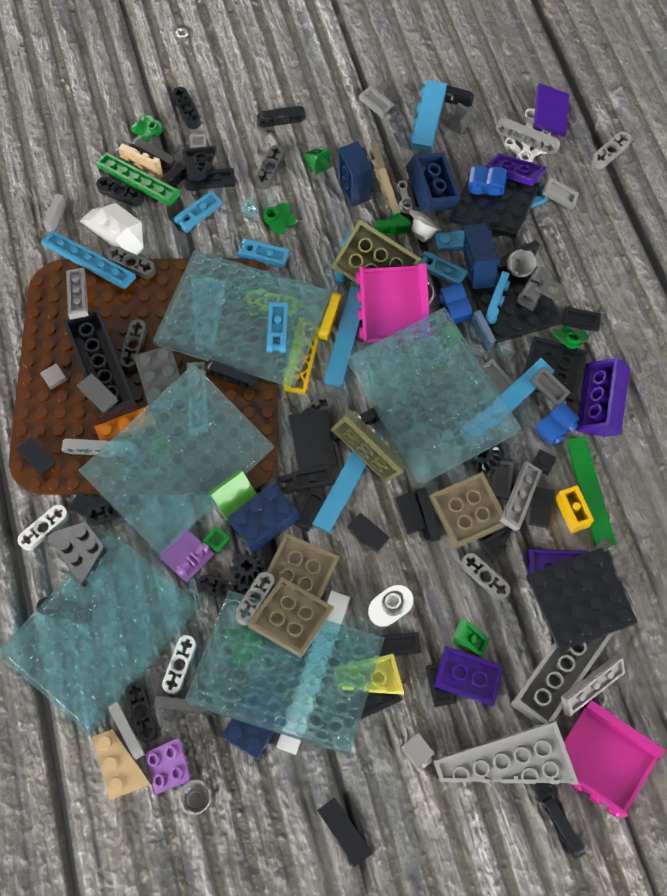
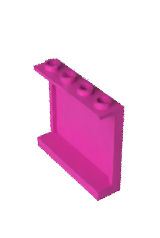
M426 263L406 267L359 268V272H356V284L360 283V291H357V302H361V309H358V320H362V327H359V338H363V343L420 340L431 337Z
M592 700L585 705L564 739V744L579 785L570 783V786L579 792L583 790L589 794L588 798L598 805L602 803L608 808L607 811L616 818L628 816L627 811L657 759L662 758L666 751Z

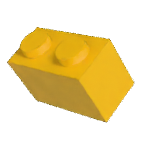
M578 485L559 491L555 500L570 533L573 534L589 528L594 519Z

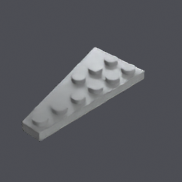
M556 720L445 755L433 761L440 782L571 783L579 785Z

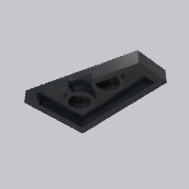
M216 145L182 150L188 181L206 179L217 152Z

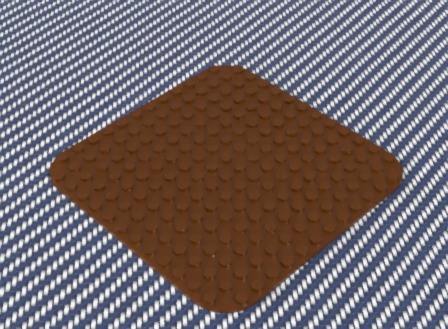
M246 258L147 259L154 263L155 275L152 278L145 279L135 274L136 279L125 290L85 269L88 311L99 308L119 361L129 324L133 320L139 319L145 323L147 328L141 353L171 345L187 401L186 363L205 361L207 365L208 361L211 360L251 374L258 379L254 390H248L206 373L209 433L189 434L187 403L152 414L156 425L115 440L137 444L136 455L149 456L152 438L170 440L172 446L169 459L175 465V472L170 477L124 474L118 466L120 456L69 454L61 450L64 439L99 440L94 426L102 424V421L98 416L95 405L77 387L84 380V376L63 320L69 318L66 271L84 267L69 259H60L40 268L32 277L28 287L9 453L10 472L17 484L24 490L37 495H77L78 492L84 495H210L208 492L237 471L242 470L254 490L261 488L271 478L277 461L279 351L267 352L269 312L250 309L246 304V296L238 299L231 297L228 285L233 280L271 268L262 262ZM129 260L127 265L133 266L136 260ZM269 276V277H268L271 281L274 280V278H272V276ZM191 278L227 282L215 350L196 347ZM253 280L249 283V285L251 287H257L259 285V282ZM279 284L274 288L261 292L279 295ZM235 287V288H234V290H236V292L239 291L238 287ZM254 298L253 300H251V302L255 303V300H257V298ZM269 300V301L267 302V305L269 306V302H276V301H275V300ZM138 326V328L135 329V332H136V336H137V337H138V335H137L138 329H141L140 326ZM273 339V343H279V339ZM133 341L128 347L134 349L138 346V342ZM129 354V355H130L129 360H128V361H125L126 364H129V362H132L131 354ZM57 364L67 380L50 389L40 373ZM136 367L132 371L123 369L138 409L148 406L138 368ZM256 401L257 405L262 411V415L267 419L269 424L264 423V421L262 420L261 416L259 415L254 406H246ZM246 407L242 414L239 410ZM245 417H246V418H249V420L251 421L252 425H251V424H248V422H247V420L245 419ZM254 428L259 435L263 433L264 436L258 439L254 433ZM30 436L57 463L43 476L16 450ZM127 461V463L123 465L125 466V468H128V466L132 464L130 463V461ZM144 462L141 468L149 470L152 467V463ZM165 464V467L161 468H163V470L166 471L167 468L170 467L168 464Z

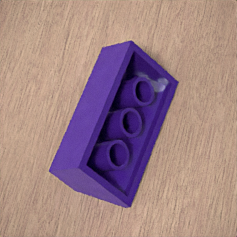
M619 357L586 363L578 413L580 419L577 424L579 426L576 428V431L601 437L621 435L630 367Z

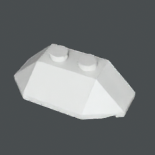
M116 203L94 208L80 220L83 225L113 247H120L136 255L144 249L142 222Z

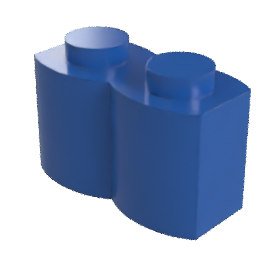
M472 167L468 183L469 192L473 194L503 195L507 180V169L501 167Z
M458 283L441 288L438 301L440 306L443 305L445 309L443 312L446 321L449 320L451 325L472 320L473 311L463 285Z
M563 402L540 421L534 431L549 446H552L554 443L558 445L565 438L564 434L568 431L572 433L579 426L577 423L580 418Z

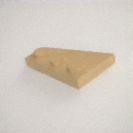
M125 144L118 148L121 160L157 179H161L164 176L159 158L151 159L147 153L141 155L137 149Z
M113 729L92 737L110 800L152 785Z

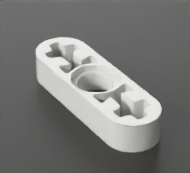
M62 505L53 506L18 536V544L24 550H33L47 538L45 535L56 531L68 520V511ZM56 512L61 513V514H62V517H61V518L56 517V514H55V513H56ZM49 517L51 518V520H53V522H54L53 525H52V523L48 520ZM42 523L49 525L48 530L45 532L38 531V527ZM33 531L39 536L38 538L32 533ZM26 537L30 539V544L25 543L24 539Z
M189 635L182 636L178 640L162 682L163 689L170 695H175L181 691L197 648L194 638ZM189 640L192 647L187 648L185 652L189 657L186 658L183 655H178L179 652L182 654L184 652L182 643H187ZM182 659L185 661V667L178 671L174 668V663ZM171 672H174L177 675H182L181 678L176 676L175 683L177 684V687H173L172 690H169L170 687L167 685V683L172 682L174 678V675H172Z

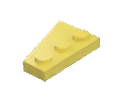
M394 654L333 668L338 690L404 695Z

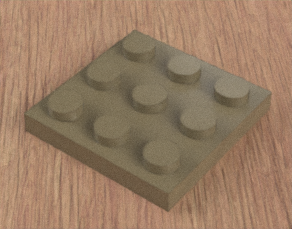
M378 141L371 143L372 150L369 152L374 170L379 180L382 194H384L387 208H391L394 215L400 213L397 199Z
M483 472L429 496L455 549L507 527V525L500 522L504 511Z
M285 533L267 572L274 577V587L283 577L321 599L340 556ZM268 580L262 582L261 588L268 583Z
M281 577L248 623V627L302 658L333 612L334 607Z

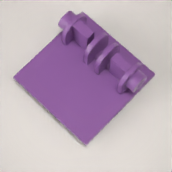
M186 528L158 557L187 583L214 553L206 543H202Z
M179 738L145 752V759L155 795L178 785H184L191 780L192 775L189 774L188 762L185 760L187 757L184 756L183 743H180Z

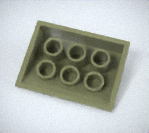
M359 220L331 267L356 282V272H359L360 267L368 269L417 266L421 258Z
M349 410L331 428L384 482H388L404 472L406 463L403 461V457L398 452H393L389 448L388 442L383 438L380 439L375 434V430L361 420L362 418L357 412Z

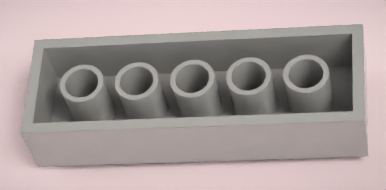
M614 633L563 652H559L554 641L510 705L537 725L554 721L563 708L561 696L582 681Z

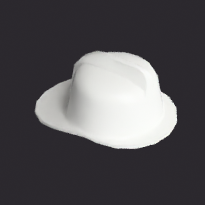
M410 209L409 212L414 218L412 231L417 239L426 242L434 236L437 230L441 231L429 217L419 211Z
M402 585L386 588L371 601L368 608L370 620L375 625L381 627L394 623L411 610L413 595L407 587Z

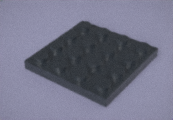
M468 178L460 194L461 199L454 206L449 217V222L463 226L486 223L488 230H491L492 233L517 239L540 189V183L536 182L531 186L507 179L503 195L473 194L469 192Z
M508 269L498 271L495 287L473 289L471 280L469 279L467 282L478 310H481L484 318H486L488 307L502 271L510 273ZM511 273L509 274L508 281L511 282L508 291H503L502 296H505L502 306L497 307L499 313L496 322L488 324L496 340L495 344L561 325V318L551 298L542 294L533 311L517 303L518 296L532 274L526 277H515Z
M603 548L535 571L526 576L559 652L638 623Z

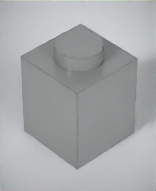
M419 733L401 747L416 769L420 766L424 769L433 762L431 757L435 753Z

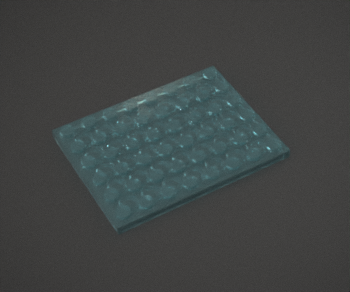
M194 250L153 339V343L161 347L171 345V349L206 361H215L245 373L295 388L331 296V291ZM269 302L288 303L286 353H280V351L267 352ZM273 339V343H280V339Z
M445 307L346 358L349 367L419 486L522 431V428Z
M193 364L78 471L161 556L216 504L208 492L239 470H242L247 475L275 446Z
M111 530L101 539V542L108 550L99 561L97 569L91 571L88 576L87 586L83 587L71 572L0 649V657L88 734L108 714V706L120 700L126 693L127 686L139 678L200 607V604Z
M228 590L186 695L185 703L350 756L384 637L327 620L302 658L252 630L248 625L239 624L236 620V609L245 595ZM253 597L249 598L250 601L255 603L260 601ZM248 607L247 611L244 614H242L243 618L245 616H249L250 607Z

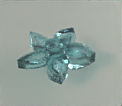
M253 198L249 202L242 200L244 208L241 209L240 213H247L249 220H251L253 213L259 212V209L254 207L256 204L255 199Z

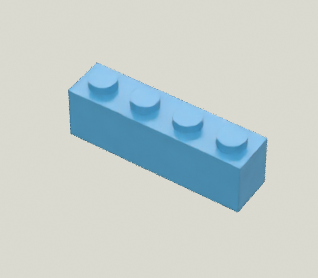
M427 80L426 85H422L420 96L423 97L422 101H418L417 112L419 113L418 117H414L413 121L415 130L414 133H410L409 137L411 150L431 154L446 95L447 83Z

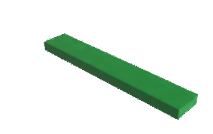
M107 152L95 163L97 168L168 206L181 195L178 189Z
M586 437L567 439L566 445L577 485L594 519L590 526L594 545L596 547L606 538L612 544L611 547L616 546L615 537Z

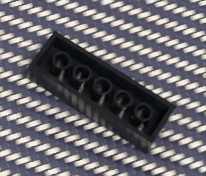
M99 308L89 310L86 317L63 320L84 379L92 373L118 399V402L105 413H102L95 406L102 423L138 410Z

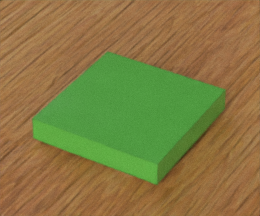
M242 470L237 471L208 492L226 520L228 516L257 496Z

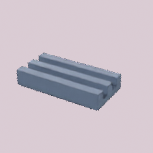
M481 310L475 311L472 322L486 350H491L494 348L496 340Z

